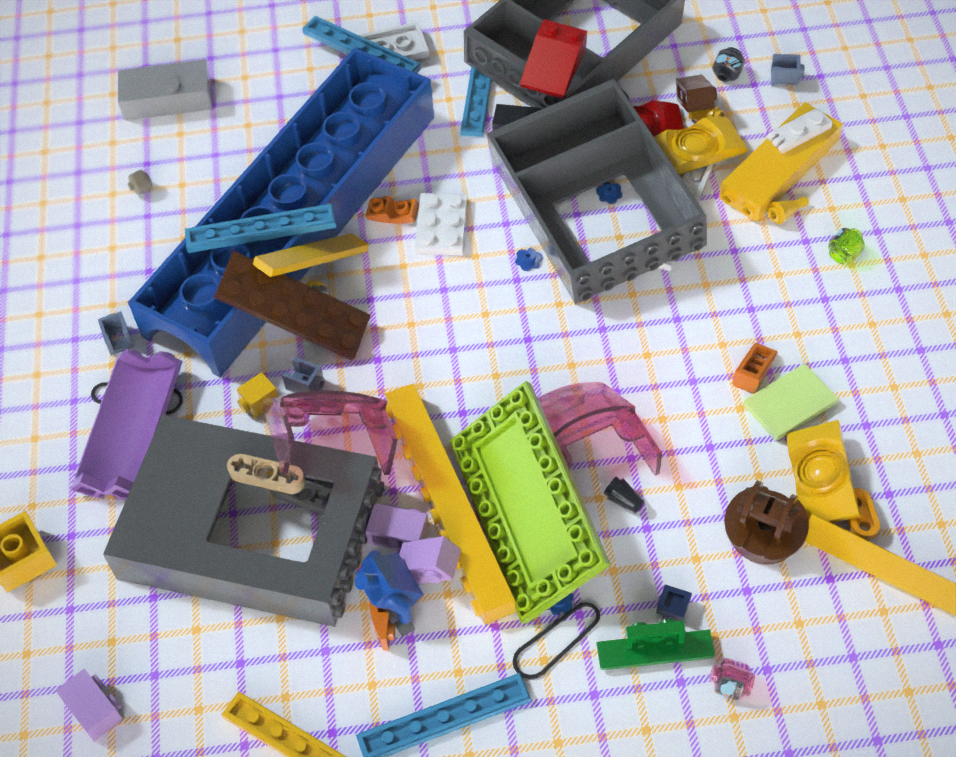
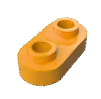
M854 488L857 503L860 505V517L848 519L847 522L852 533L870 541L877 536L880 521L869 493L864 489ZM864 526L868 529V531H864L860 529V527Z

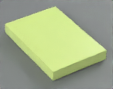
M804 363L745 399L743 406L777 442L785 437L787 433L793 432L836 405L839 398Z

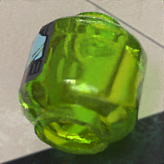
M844 227L839 229L828 243L829 256L839 264L853 263L865 248L863 234L856 228Z

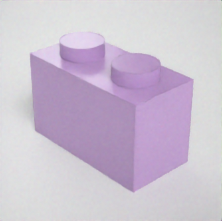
M375 503L365 531L368 544L401 551L404 542L426 539L429 529L428 515L418 509L407 510L389 503L383 505Z
M445 536L404 542L399 555L419 586L424 583H440L441 581L452 580L461 549Z
M83 669L55 691L93 742H95L123 720L117 712L122 707L112 694L106 697L101 691L105 688V685L96 673L90 676Z

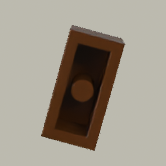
M702 74L675 78L677 101L687 112L715 108L714 101L717 100V89Z

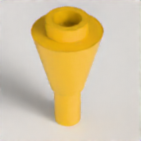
M804 196L797 200L771 202L768 207V216L774 223L781 225L798 209L809 205V200Z

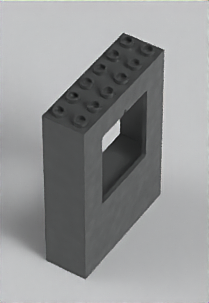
M574 0L498 1L463 30L464 63L475 68L484 76L489 77L493 82L530 106L544 109L609 80L615 79L618 82L682 24L685 0H603L611 6L616 5V9L641 24L603 58L586 48L564 99L520 87V81L536 34L543 20L551 21Z
M615 79L486 133L494 167L574 304L589 300L596 294L609 291L615 286L631 281L648 271H654L659 266H662L663 263L676 261L686 254L699 251L707 246V215ZM624 175L661 231L588 263L554 205Z
M162 415L103 552V556L117 580L335 627L338 618H342L345 612L346 602L344 599L346 593H350L353 587L354 577L352 574L354 568H359L362 553L360 550L362 544L367 543L365 531L374 504L378 497H382L385 483L381 481L382 468H379L376 456ZM245 454L297 466L302 470L304 477L334 483L322 517V522L326 524L320 523L306 562L209 542L233 481L227 469V462L232 456Z

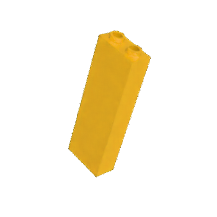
M804 102L779 127L814 110L815 107ZM824 113L832 121L831 129L785 153H781L778 150L779 147H775L772 144L773 141L770 142L766 139L721 183L719 199L758 222L768 212L769 204L779 201L840 140L843 123Z

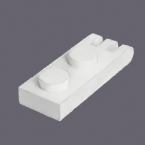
M817 107L771 131L766 138L770 142L773 141L772 144L775 147H779L778 150L781 153H785L831 129L832 121Z

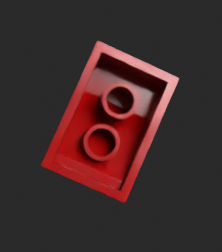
M544 19L536 34L520 81V87L564 99L585 54L588 31Z

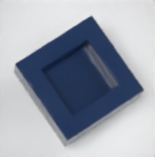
M665 584L656 608V614L678 621L684 620L692 593Z

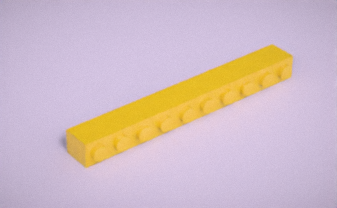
M414 383L384 393L386 404L383 405V410L387 419L392 418L394 422L392 430L396 439H401L404 444L401 446V450L405 460H411L413 464L410 469L415 482L420 480L422 484L420 492L424 502H430L432 509L429 510L431 518L435 525L440 524L442 529L439 532L440 537L445 536L461 549L456 570L460 569L463 577L460 578L464 592L471 593L473 600L470 603L475 616H481L484 625L516 613L515 599Z

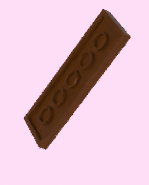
M236 251L232 252L213 298L351 361L356 357L371 316L370 314L285 274L270 277L253 265V259Z

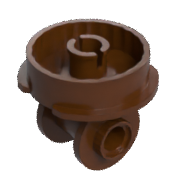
M759 480L755 482L753 487H747L739 492L730 501L724 517L725 532L735 550L747 560L758 564H776L794 555L803 546L809 530L808 515L802 503L797 500L798 496L792 494L788 498L779 492L769 490ZM760 526H768L771 530L764 531L760 529Z

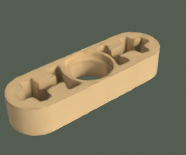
M236 454L227 462L229 475L236 482L288 494H296L305 486L303 472L297 466L245 454ZM242 464L245 465V468L236 471L235 467L240 468ZM264 469L274 471L273 475L268 479L259 477V473ZM293 476H296L297 480H293L291 484L287 482V479L291 480Z

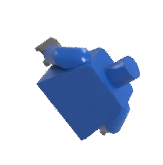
M376 550L371 551L362 561V568L356 574L355 585L357 589L365 591L372 605L392 610L398 614V620L394 623L403 637L415 630L411 622V607L424 594L398 553L381 555Z

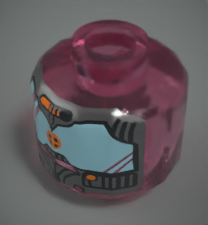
M723 658L719 665L714 664L712 666L709 681L714 683L713 688L716 694L734 700H741L745 695L749 696L751 694L755 673L751 672V668L747 663L731 658Z

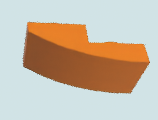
M391 195L370 198L365 217L367 220L382 223H415L419 203L416 198L394 201Z
M369 600L370 614L377 639L382 649L389 651L390 640H395L396 625L391 623L387 609L375 607Z

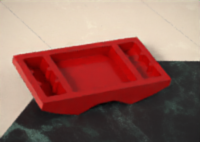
M652 100L640 106H633L653 137L667 129H684L679 104Z

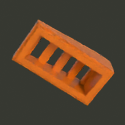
M754 343L735 370L733 386L755 394L775 361L778 351Z

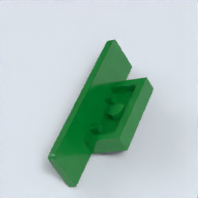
M665 619L655 624L637 622L626 627L625 639L596 642L600 670L712 659L715 656L710 629L686 632L684 620Z

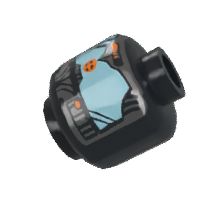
M734 47L722 49L713 63V72L722 82L735 81L739 78L745 65V58L742 52Z

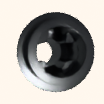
M615 476L604 491V494L608 496L607 500L635 514L645 503V500L641 498L624 478L620 479Z

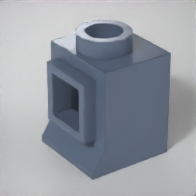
M773 54L770 70L771 86L777 84H799V79L804 78L805 65L801 64L800 55Z
M122 311L97 319L110 355L135 348ZM123 332L124 338L112 341V335Z
M294 356L292 362L295 372L292 376L287 372L282 374L285 389L293 390L312 398L316 391L320 392L324 386L325 378L322 368L319 365Z

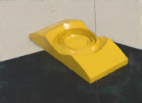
M705 117L685 129H667L654 137L679 175L748 152L747 146L728 117Z
M835 420L787 433L788 454L795 478L797 500L804 506L808 520L812 514L831 523L860 517L840 421Z

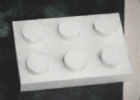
M418 21L359 34V36L412 60L430 57L429 49Z
M420 193L414 245L415 254L463 255L467 194Z

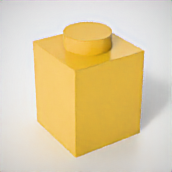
M262 372L236 389L239 400H237L239 407L244 413L249 412L255 419L280 403L276 387Z

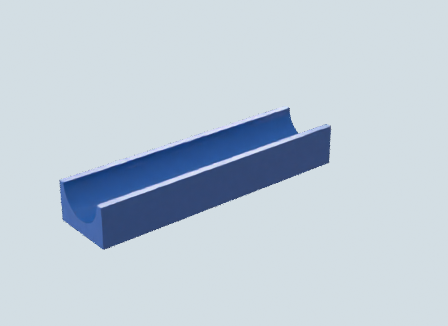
M353 48L195 226L332 204L336 228L188 253L186 238H184L128 301L141 337L150 341L159 330L178 337L204 359L212 374L221 378L266 323L264 320L213 298L232 252L236 251L254 260L255 256L337 237L435 118L431 79ZM311 267L285 273V275L301 281Z

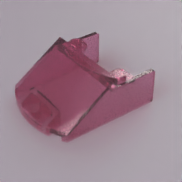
M583 382L571 384L552 390L538 398L569 470L572 467V457L566 446L612 426L622 440L633 442L654 476L660 474L662 452L635 413L636 406L605 383Z
M333 390L286 393L266 398L263 409L282 474H288L294 443V434L291 427L305 426L309 421V415L342 416V413L359 414L362 423L366 426L384 475H390L398 440L386 412L387 401L365 394Z

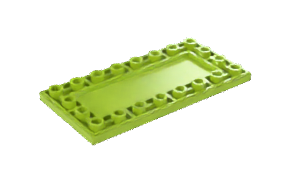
M524 381L449 441L496 561L515 599V607L521 623H529L611 565L530 382Z

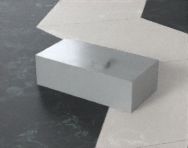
M206 59L118 70L117 102L124 121L212 110L211 76Z

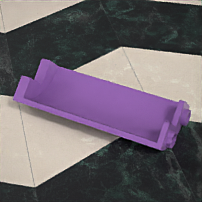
M130 349L124 350L116 358L70 490L104 499L105 495H113L116 500L127 499L161 417L166 415L183 363L182 360L175 358L169 352L159 351L149 359L142 356L140 352Z

